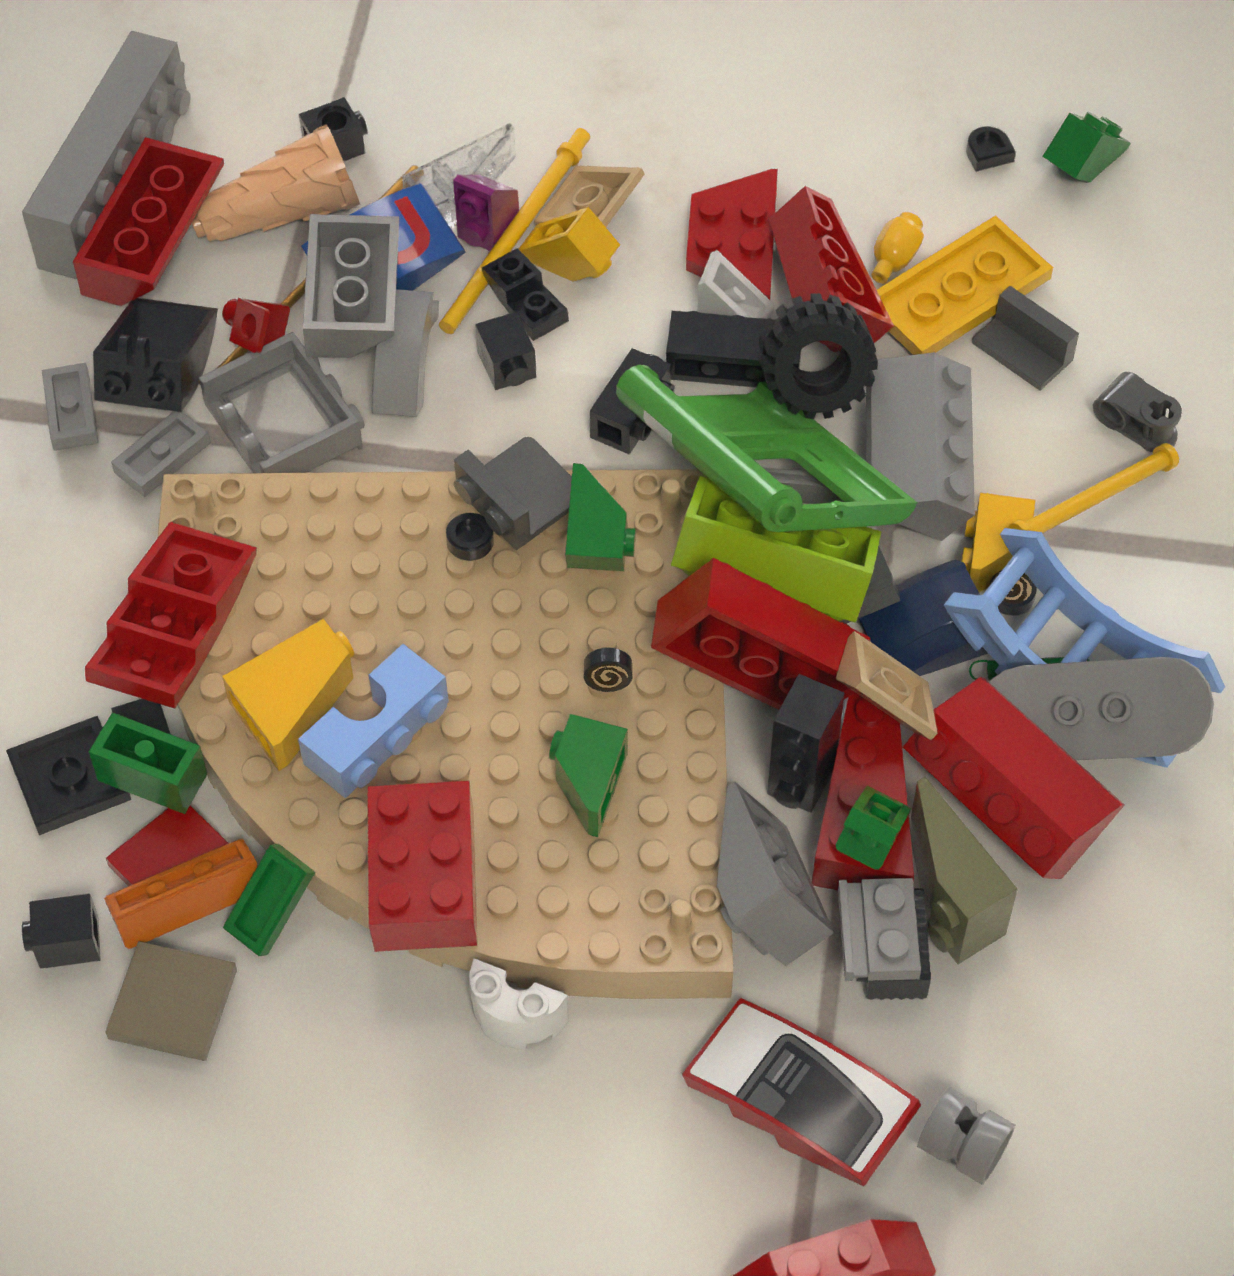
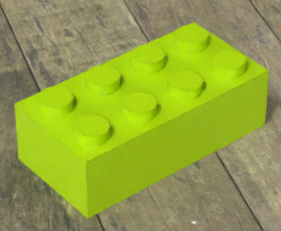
M699 476L685 515L671 566L680 568L687 575H691L712 558H715L760 582L769 584L774 589L800 602L810 605L812 608L837 621L845 619L856 623L873 574L882 531L866 526L788 532L768 531L710 479Z

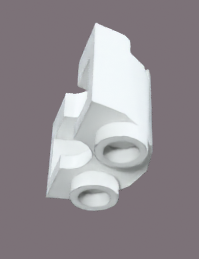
M473 958L469 973L474 1016L482 1026V1031L487 1037L501 1046L527 1049V1044L541 1042L551 1035L553 1039L559 1035L569 1021L568 995L536 982L526 990H514L506 983L507 973L505 970Z

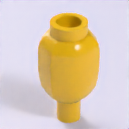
M903 212L899 217L891 219L884 225L874 246V256L877 265L871 277L876 282L885 284L892 272L904 269L916 255L924 238L921 230L923 222L917 215Z

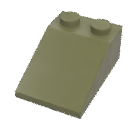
M923 777L916 784L910 818V835L920 888H924L928 933L934 945L941 952L945 953L948 951L955 962L960 964L1006 935L1018 889L929 780Z

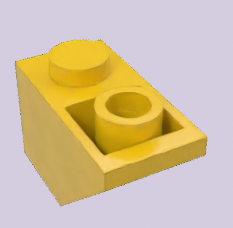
M980 493L977 511L975 510V515L965 525L964 537L973 538L972 548H963L961 562L965 563L966 569L979 593L990 586L992 577L1001 571L1013 557L1001 538L1000 533L1004 528H1008L1010 524L1017 520L1027 521L1033 518L1035 509L1034 499Z

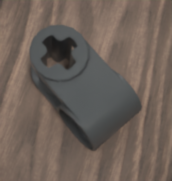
M1132 372L1121 373L1093 403V411L1102 424L1118 431L1149 452L1153 453L1154 448L1163 443H1168L1174 447L1177 442L1178 431L1175 426L1179 423L1182 415L1180 403L1174 397L1166 395ZM1167 408L1169 409L1168 418L1166 417ZM1150 429L1153 430L1151 439L1149 438Z

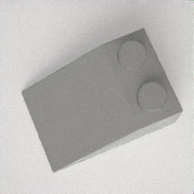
M734 781L727 786L717 880V888L725 904L721 908V914L728 926L736 934L743 931L748 935L753 945L761 954L766 955L770 953L787 966L832 935L834 930L787 826Z

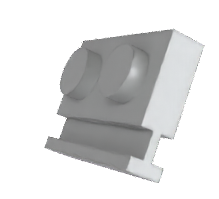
M913 878L862 879L861 883H847V880H839L838 899L845 981H853V978L868 977V981L919 979L921 964Z

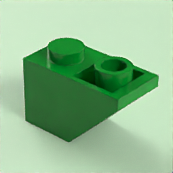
M1069 112L1042 157L1075 179L1091 182L1128 149L1131 142L1120 136L1123 128L1103 116L1099 118L1087 112L1083 117Z

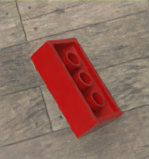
M145 137L73 260L81 295L122 306L153 291L223 168L224 158Z
M979 677L933 709L938 734L932 740L914 732L902 747L1042 878L1062 879L1125 806L1124 803L984 677Z

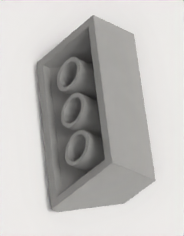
M935 352L878 359V370H872L875 376L873 386H866V462L918 502L911 515L897 524L943 541L975 515L971 368Z

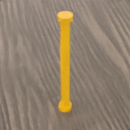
M1163 443L1154 448L1152 455L1027 521H1015L1008 528L1042 532L1043 534L1160 470L1168 472L1176 468L1179 464V455L1172 445Z

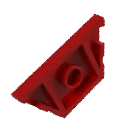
M769 169L691 194L686 271L702 277L711 252L718 250L770 300L774 235L769 218L775 214L778 169Z

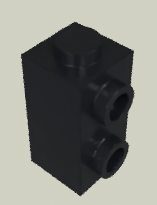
M631 348L590 409V438L629 455L639 440L645 441L652 429L619 401L616 395V387L620 377L633 366L645 365L658 374L659 380L673 392L675 390V385L671 384V364L663 361L656 355L645 354Z

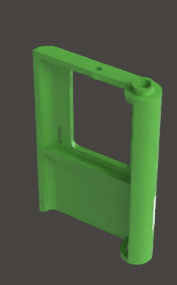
M645 365L631 367L624 372L618 381L616 395L619 401L768 531L788 532L893 525L907 519L918 503L814 419L805 418L803 410L800 409L797 415L787 411L785 403L779 405L774 399L772 391H769L766 382H759L755 390L748 394L677 396L659 380L657 373ZM783 458L794 460L844 502L836 500L831 503L802 505L801 495L790 485L780 483L754 460Z

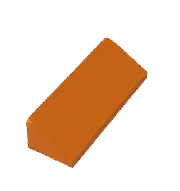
M238 839L107 895L104 900L125 947L132 949L137 946L138 941L146 943L237 903L258 864L245 841Z

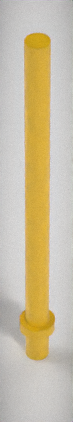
M577 128L569 141L561 143L556 151L557 158L440 321L439 327L447 334L455 332L488 285L487 280L482 274V267L512 251L569 168L576 166L582 159L581 151L591 138L585 129Z

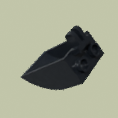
M143 298L132 300L93 351L95 401L182 412L199 385V377L204 373L215 331L218 308Z

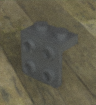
M532 437L522 438L485 465L469 449L454 459L456 475L454 487L459 496L483 515L489 527L497 535H501L516 551L569 513L572 476Z

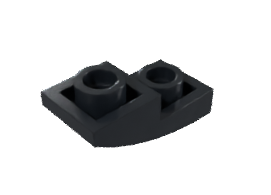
M518 248L482 267V274L509 314L517 311L528 336L533 341L569 321L568 309L543 285L542 272Z

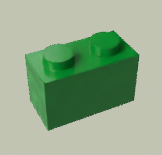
M113 712L89 750L98 781L183 814L188 810L207 776L200 745Z

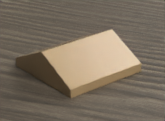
M575 166L535 219L534 223L537 225L589 207L604 226L607 227L645 173L642 168Z
M854 631L847 639L836 680L909 730L932 740L938 733L929 683Z

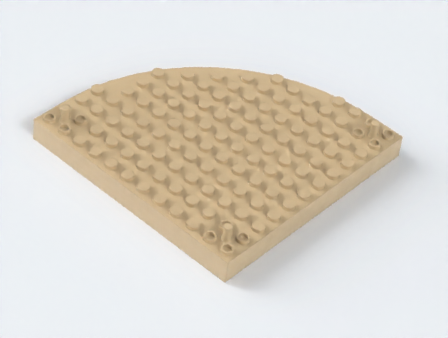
M698 469L589 470L627 512L628 528H636L634 557L625 556L624 571L567 567L565 553L569 513L517 551L501 535H497L493 531L494 545L485 557L473 561H466L455 557L447 546L446 529L448 524L460 514H480L457 493L454 487V481L456 480L455 471L163 475L158 537L168 523L173 522L257 547V555L217 640L196 677L177 705L185 732L190 742L200 745L209 782L214 789L218 790L227 803L229 811L249 837L252 835L266 851L271 844H280L316 872L307 888L317 896V900L344 919L348 920V918H351L369 929L368 786L470 781L474 810L477 946L409 950L410 954L440 967L443 964H447L467 971L471 970L473 958L505 970L507 973L506 981L516 983L518 988L528 989L536 982L554 990L564 991V994L568 996L622 999L732 997V929L721 914V908L725 904L717 888L727 790L724 683L651 648L657 600L690 576L684 573L682 569L671 566V562L699 476L706 477ZM566 470L572 476V470ZM322 619L326 621L334 633L339 631L344 633L355 653V656L350 658L354 678L331 707L337 709L347 718L357 721L368 720L377 716L383 710L372 699L369 674L402 644L406 645L446 677L449 703L444 713L435 722H427L413 735L408 747L402 753L389 757L378 768L375 777L369 784L362 788L357 787L346 798L303 764L300 750L287 767L278 771L228 702L222 678L223 675ZM600 648H616L626 652L632 659L633 678L631 683L627 687L614 692H602L589 687L584 681L585 657L592 651ZM570 714L628 729V755L599 837L588 835L556 781L555 760L549 759L554 734L557 730L564 732Z

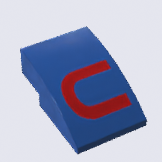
M421 183L383 197L350 214L399 217L396 290H415L466 253ZM308 241L301 245L306 255L308 252Z

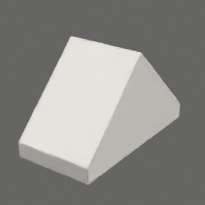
M718 250L711 252L698 284L697 312L768 319L774 304Z

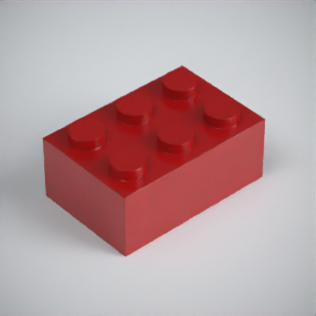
M470 781L368 786V919L375 952L477 946L474 810Z

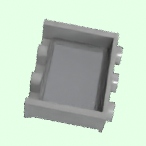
M294 332L264 345L261 353L250 352L199 377L205 406L252 473H306L356 447L359 450L363 448L360 429L364 428V421L359 410L354 404L347 405L342 399V392L338 382L332 374L325 376L320 369L318 357H306L305 346H303Z

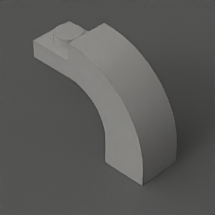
M396 290L394 336L376 345L372 413L417 417L423 407L427 344L431 328L439 315V300H433V292Z

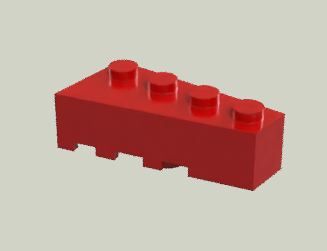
M804 186L769 218L791 298L801 296L803 302L810 301L811 294L816 293L821 294L823 301H827L830 295L839 297L842 306L848 302L855 308L857 315L862 316L873 342L876 343L894 327L893 322L832 199ZM817 341L826 345L833 352H841L842 346L837 343Z
M857 693L848 697L812 878L813 886L837 891L839 880H847V883H861L862 879L913 878L914 882L909 815L882 867L878 870L836 849V843L845 827L844 823L853 805L867 785L908 806L900 723Z

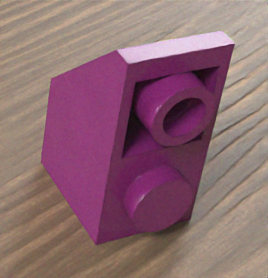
M457 174L453 180L457 236L471 246H479L491 251L519 211L518 190L482 175Z

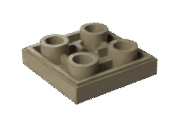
M138 941L105 1031L107 1038L113 1041L206 1061L237 972L235 962Z

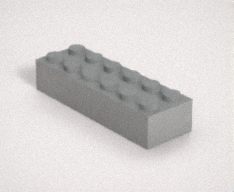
M130 31L22 211L38 269L77 279L73 260L144 138L147 137L165 143L170 142L177 120L180 115L186 114L190 104V92L186 90L184 80L185 66L184 62L180 59L177 42Z

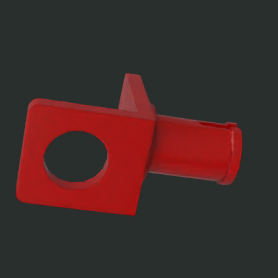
M242 298L229 300L222 310L223 320L232 326L229 341L253 353H261L264 345L285 336L290 307L284 304Z

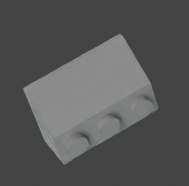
M310 214L303 317L306 357L352 358L394 336L399 217Z

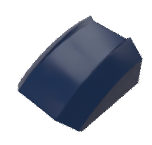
M956 559L935 566L897 584L901 601L859 618L867 635L870 637L871 643L919 676L988 654L983 647L978 651L974 650L944 607L945 602L953 592L980 595L966 569L965 563Z

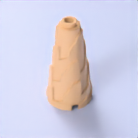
M327 124L316 128L312 133L275 151L276 156L239 173L241 177L209 192L192 221L198 238L206 235L209 242L217 239L223 241L262 228L266 231L303 219L305 222L310 220V214L327 215L343 209L349 210L360 205L353 183L349 179L346 166Z

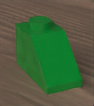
M573 463L565 553L567 567L624 571L625 556L634 557L636 528H628L627 512L583 464Z
M570 714L564 732L557 730L554 734L549 759L555 760L556 781L588 835L599 837L628 755V729Z

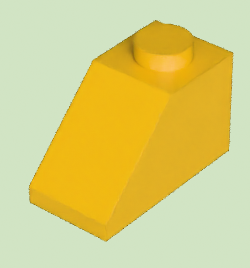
M586 207L537 224L519 247V250L534 265L574 282L590 276L595 279L604 274L612 265L610 258L619 248L620 243L593 211Z

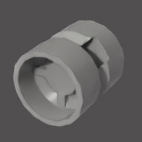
M948 1088L931 1113L920 1135L917 1147L942 1162L953 1158L956 1160V1170L983 1185L1004 1153L1016 1125L991 1110L980 1114L977 1112L975 1101L953 1088Z

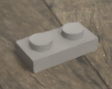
M86 363L42 370L50 440L53 450L98 443L90 378Z
M173 411L111 462L113 471L145 497L163 483L164 474H174L211 443L209 432L185 413Z

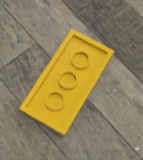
M995 215L878 288L877 292L894 325L888 332L913 355L936 353L994 316L997 310L999 295L1009 286L1023 295H1027L1052 278L1054 267Z

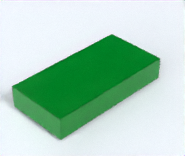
M271 844L225 922L223 929L257 956L268 955L316 872L280 844Z

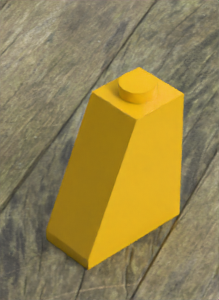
M324 619L222 676L228 702L278 771L287 767L300 750L298 738L331 709L354 678L350 658L354 657L355 653L349 640L341 631L334 633Z

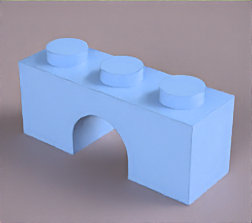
M404 644L397 648L369 674L372 699L383 708L377 716L363 721L352 720L333 707L298 738L303 764L344 798L348 797L357 787L362 788L369 784L375 777L378 768L392 755L402 753L410 744L413 735L427 722H435L444 713L449 703L446 677Z

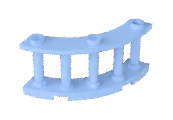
M1004 528L1000 536L1013 557L983 595L953 592L944 604L953 622L974 650L978 651L983 647L999 664L995 670L997 674L1006 669L1023 665L1046 664L1029 648V645L1055 611L1059 609L1073 623L1084 630L1061 663L1085 662L1098 644L1102 643L1126 659L1151 657L1184 659L1201 671L1210 684L1211 692L1221 693L1225 688L1209 652L1187 648L1161 639L1119 616L1113 608L1101 603L1070 574L1057 558L1042 532ZM1025 573L1044 596L1017 631L1014 632L999 612L998 606ZM1176 755L1138 757L1133 759L1168 768Z

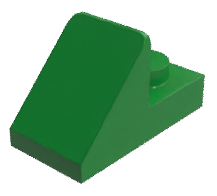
M867 785L853 805L844 823L845 827L836 843V849L875 870L880 869L912 808Z

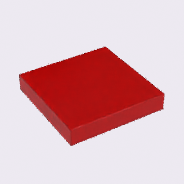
M189 806L185 814L168 808L107 856L106 861L127 886H131L229 843L191 806Z

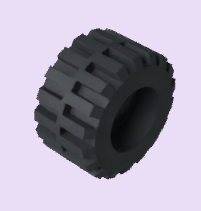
M816 293L811 294L810 301L803 302L801 296L793 298L794 306L787 309L782 304L775 310L778 318L776 320L768 318L764 324L766 334H760L758 344L761 352H758L759 361L769 391H772L773 397L779 405L785 403L787 411L795 415L801 409L805 418L815 419L816 413H822L824 419L834 417L833 411L841 408L844 414L852 409L850 402L853 399L861 402L866 397L863 387L873 386L875 376L872 370H878V359L875 354L876 348L866 323L861 315H857L855 308L847 302L842 306L839 297L830 295L827 301H823L821 294ZM831 341L842 346L838 358L823 370L809 372L793 366L797 354L805 346L813 342Z

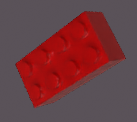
M712 558L657 600L651 648L779 710L798 674L844 692V700L854 694V691L836 680V676L848 637L854 631L870 641V637L843 622H839L819 612L810 605L774 589L769 584L760 582L733 568L731 565Z

